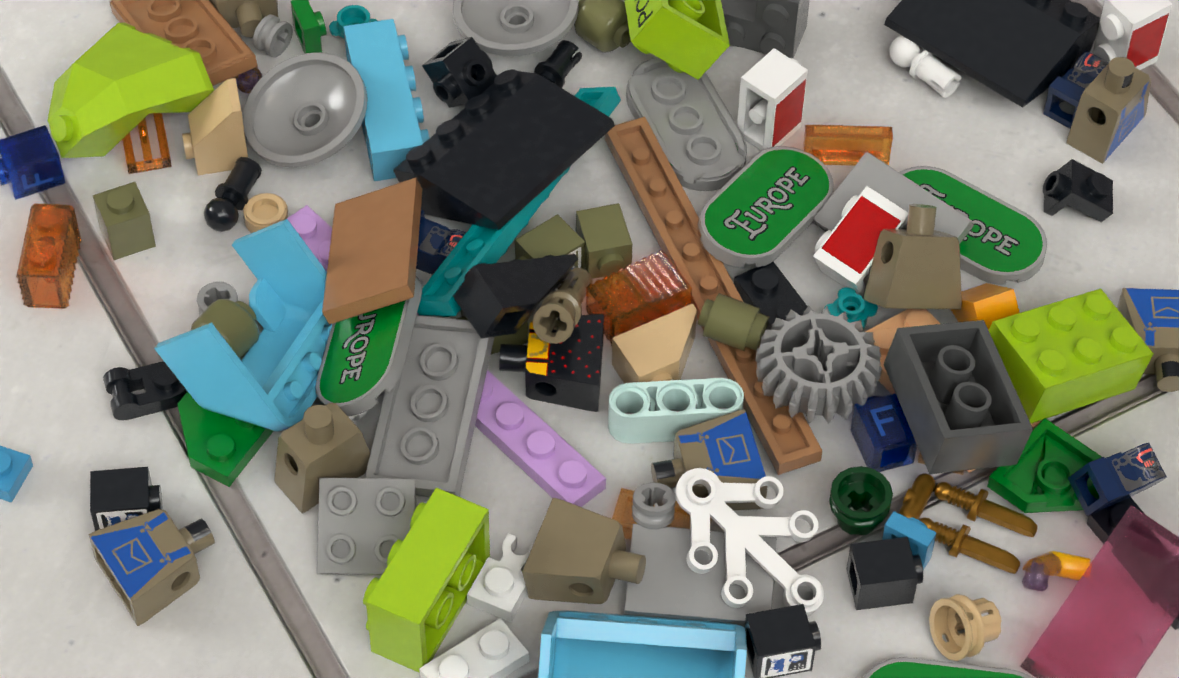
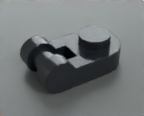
M164 361L131 370L117 367L107 371L103 376L106 391L113 395L110 406L113 416L117 420H130L178 407L179 401L188 392ZM141 389L145 390V393L138 395L131 393Z

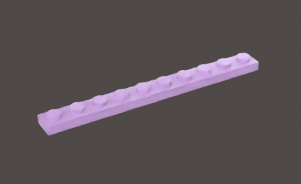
M306 205L287 219L327 271L332 227ZM487 370L475 426L552 498H558L582 507L606 489V478Z

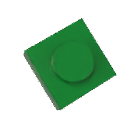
M292 0L293 28L304 54L322 53L321 36H325L327 32L321 12H313L308 0Z

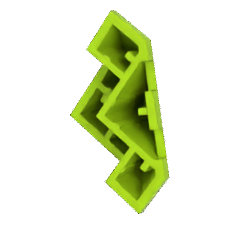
M117 23L54 82L47 121L61 158L104 157L149 113L191 112L214 91V88L199 52L190 48L175 46L172 44V41L155 34L135 30V26L130 24Z

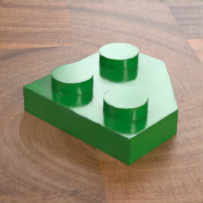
M189 392L178 403L190 467L228 487L232 485L274 432L273 430L206 410L197 404Z
M1044 418L1032 431L1017 465L998 467L989 476L987 487L1024 513L1083 510L1068 477L1087 463L1102 458V456ZM1089 477L1087 481L1088 490L1092 496L1099 499L1100 496Z

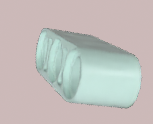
M727 378L620 384L612 390L609 396L608 429L613 438L622 443L674 441L675 434L679 430L743 410L744 392L737 382Z

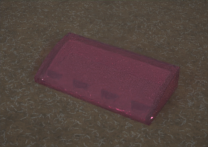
M1131 505L1020 667L1036 678H1136L1179 614V537Z

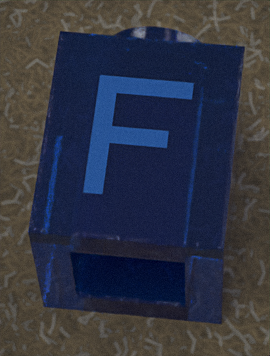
M46 125L0 139V185L9 184L15 200L65 184L60 157Z
M896 393L883 397H868L864 405L854 404L850 431L868 468L882 472L914 463L917 443Z

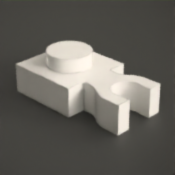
M508 533L502 544L501 560L497 561L490 557L487 558L467 593V605L512 622L527 594L522 571L534 543H532L528 553L516 555L513 552L517 547V536Z

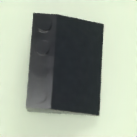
M902 0L888 15L884 25L1023 108L1046 91L1058 76L1063 77L1069 69H1072L1084 52L1091 51L1101 18L1089 12L1084 5L1070 0Z
M511 69L497 75L494 83L482 94L468 100L465 108L453 119L439 125L436 133L423 145L409 151L406 159L393 171L399 183L417 177L423 189L421 209L424 210L425 215L500 230L610 131L615 124L609 116L539 74Z

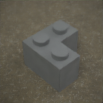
M721 0L730 45L768 54L775 48L787 57L794 59L807 27L810 0Z

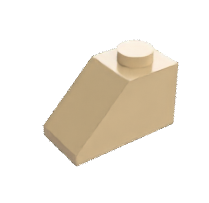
M236 78L227 79L188 114L190 133H183L182 137L186 159L195 158L198 175L230 171L234 168L238 158H248Z
M694 304L685 306L612 338V366L624 384L681 380L696 335L697 309Z

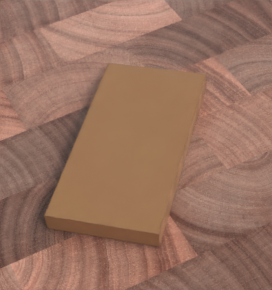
M209 0L109 1L112 13L120 23L135 26V30L143 33H152L170 40L173 45L180 48H190L199 52L212 86L258 67L255 54Z
M417 177L335 204L322 313L329 324L414 297L423 191Z

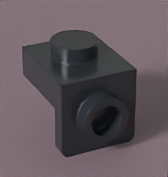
M1071 159L1057 171L1050 173L1043 184L1044 213L1050 216L1056 214L1066 205L1100 222H1103L1113 214V180L1074 159Z

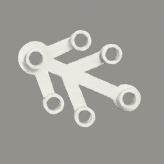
M691 469L680 477L675 489V496L679 506L690 514L691 548L686 557L689 568L695 573L704 574L712 570L718 560V552L714 545L710 543L711 517L724 530L726 583L722 588L721 595L723 601L732 608L743 607L753 595V586L746 578V551L784 588L782 601L785 607L804 604L807 616L813 614L824 599V590L821 583L813 576L807 574L799 575L761 537H789L796 542H807L818 530L819 524L816 516L807 510L797 511L792 517L738 516L726 503L755 502L761 508H773L779 503L784 493L781 482L774 477L766 476L757 483H722L716 474L707 469ZM696 484L704 485L709 495L705 498L697 497L692 491V486ZM770 486L773 488L776 495L775 498L771 500L765 499L760 493V487ZM802 519L808 522L810 532H799L795 527V521ZM698 550L707 552L710 556V563L706 565L699 564L694 558V552ZM733 584L742 586L745 590V598L736 599L732 597L729 592V586ZM799 586L809 587L813 592V599L803 600L800 598L797 588Z

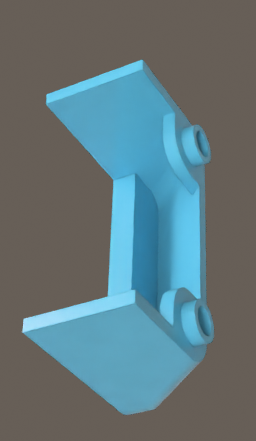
M288 219L238 238L232 244L233 248L258 279L249 294V307L254 311L257 321L264 328L259 335L257 343L248 350L242 360L236 355L213 323L162 341L154 348L199 406L206 410L277 432L286 430L300 422L305 411L311 407L317 398L316 380L332 328V323L329 324L322 313L327 271Z
M581 611L549 612L541 633L538 678H745L747 656L745 627L741 625L723 622Z

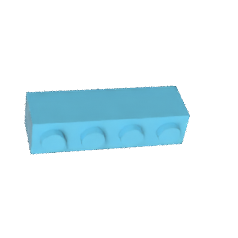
M394 19L343 26L347 61L358 71L367 91V109L361 125L374 181L397 178L393 170L406 159L408 152L417 146L423 145L430 139L428 129L420 130L418 124L424 122L423 109L420 97L412 98L411 91H416L413 66H405L403 61L409 60L405 34L397 35Z

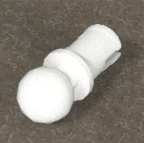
M902 35L896 37L890 44L889 51L892 61L903 68L911 67L909 74L912 78H920L922 81H925L942 97H949L959 86L960 82L958 81L961 80V75L948 68L934 54L927 50L922 52V47Z

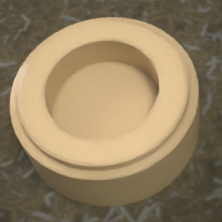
M262 193L253 196L248 200L243 209L245 226L253 233L287 219L288 209L286 202L280 196L272 193Z

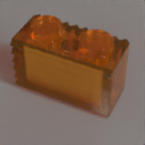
M35 203L31 206L16 275L18 278L17 283L20 284V294H22V299L24 300L23 305L27 307L65 309L69 306L68 300L71 298V285H73L72 278L75 277V264L78 263L79 243L82 242L75 209L71 205Z
M659 250L648 258L644 257L640 262L636 261L625 269L621 268L617 273L613 272L602 280L598 279L594 284L590 283L586 287V311L588 315L604 314V334L612 346L613 337L690 305L692 287L664 251Z

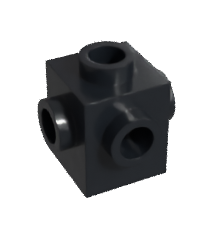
M473 37L450 42L422 65L433 82V89L436 95L449 108L465 105L471 98L482 94L494 83V79L497 76L492 68L491 59L479 48Z

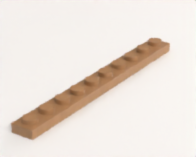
M641 117L615 125L605 134V141L689 304H694L696 307L697 319L699 320L705 301L707 299L715 301L719 293L743 302L723 262L713 257L704 248L700 240L701 233L698 229L699 217L647 119ZM708 338L728 379L737 382L742 387L744 392L743 408L746 410L747 416L777 474L780 475L820 462L822 449L803 413L799 412L791 418L789 406L775 409L774 396H764L762 382H759L756 376L757 351L747 347L745 351Z

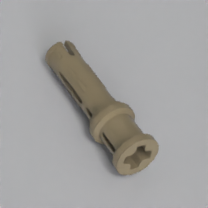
M582 268L571 269L558 287V290L550 292L543 299L541 306L533 317V328L541 340L558 344L571 336L575 325L579 322L582 315L581 304L586 294L591 290L590 284L593 283V279L587 270ZM574 280H576V283H575L574 286L572 287V286H571L572 282H573Z

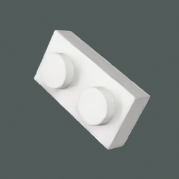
M499 618L419 668L420 678H505L529 662V652L504 621Z

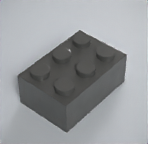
M984 320L897 328L885 359L884 367L929 474L1017 465L1033 428Z

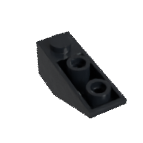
M575 254L548 255L543 258L514 259L509 262L493 264L480 263L472 267L465 274L464 282L453 297L481 339L516 334L541 306L543 299L559 287L578 258Z

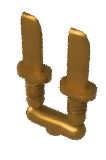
M926 473L920 474L915 479L912 487L908 489L898 512L907 518L919 520L934 490L938 499L947 500L949 504L952 502V505L961 506L966 511L970 510L967 519L974 522L978 516L1028 537H1034L1038 529L1037 524L1031 518L986 500L989 494L988 491L980 489L978 495L975 496L974 493L970 494L969 491L961 490L962 488L957 489V486L951 487L946 482L936 485L933 476ZM924 517L920 519L929 529L937 532L935 541L938 540L939 543L943 542L944 545L952 546L949 555L957 558L960 552L1006 572L1017 573L1020 567V561L1017 557L1006 550L969 536L968 534L971 530L969 526L963 524L960 531L958 530L957 532V529L952 530V527L948 528L947 525L943 526L942 523L939 525V522H933L930 518Z

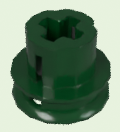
M863 466L851 467L840 472L833 480L829 504L832 513L837 518L838 525L843 531L850 535H867L878 524L882 523L889 514L893 496L891 484L883 474L875 469Z

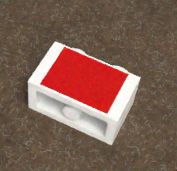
M1105 0L1092 54L1107 62L1116 57L1127 58L1139 70L1157 62L1172 3L1169 0Z
M775 48L741 77L737 126L745 140L761 151L781 146L802 127L808 69L804 68L797 60L787 57Z
M866 186L859 196H853L846 203L842 211V219L832 231H826L818 240L813 257L820 271L842 286L853 288L856 294L864 298L880 232L883 229H907L908 212Z

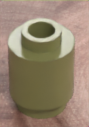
M719 293L715 301L710 299L705 301L699 316L698 325L705 327L704 337L745 351L746 347L757 351L761 344V337L767 328L769 316L761 314L758 307Z

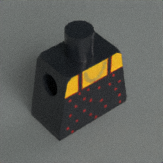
M604 314L581 315L571 336L558 344L541 340L535 333L532 320L529 326L528 345L501 344L499 371L525 372L526 396L529 399L598 412L604 340Z

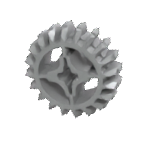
M808 305L802 316L790 310L786 320L776 318L771 330H765L761 337L760 348H757L756 362H758L756 376L758 381L762 382L764 396H774L775 409L789 406L791 418L799 412L805 413L809 424L816 415L823 416L829 424L834 418V413L847 420L852 412V408L861 411L863 406L866 405V400L872 399L876 392L877 381L880 380L882 371L880 366L881 353L880 347L874 345L873 332H863L861 320L852 323L847 322L846 311L839 316L831 315L828 306L821 313H814Z

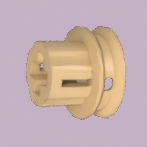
M956 594L950 598H942L935 601L931 608L929 625L934 644L940 653L949 660L959 661L965 657H973L980 653L984 643L997 639L1001 634L999 610L992 601H988L985 598L971 600L965 595ZM987 612H988V614H989V615H986V616H982V615H981V614L987 613ZM965 630L964 633H958V631ZM942 635H945L948 642L942 639Z

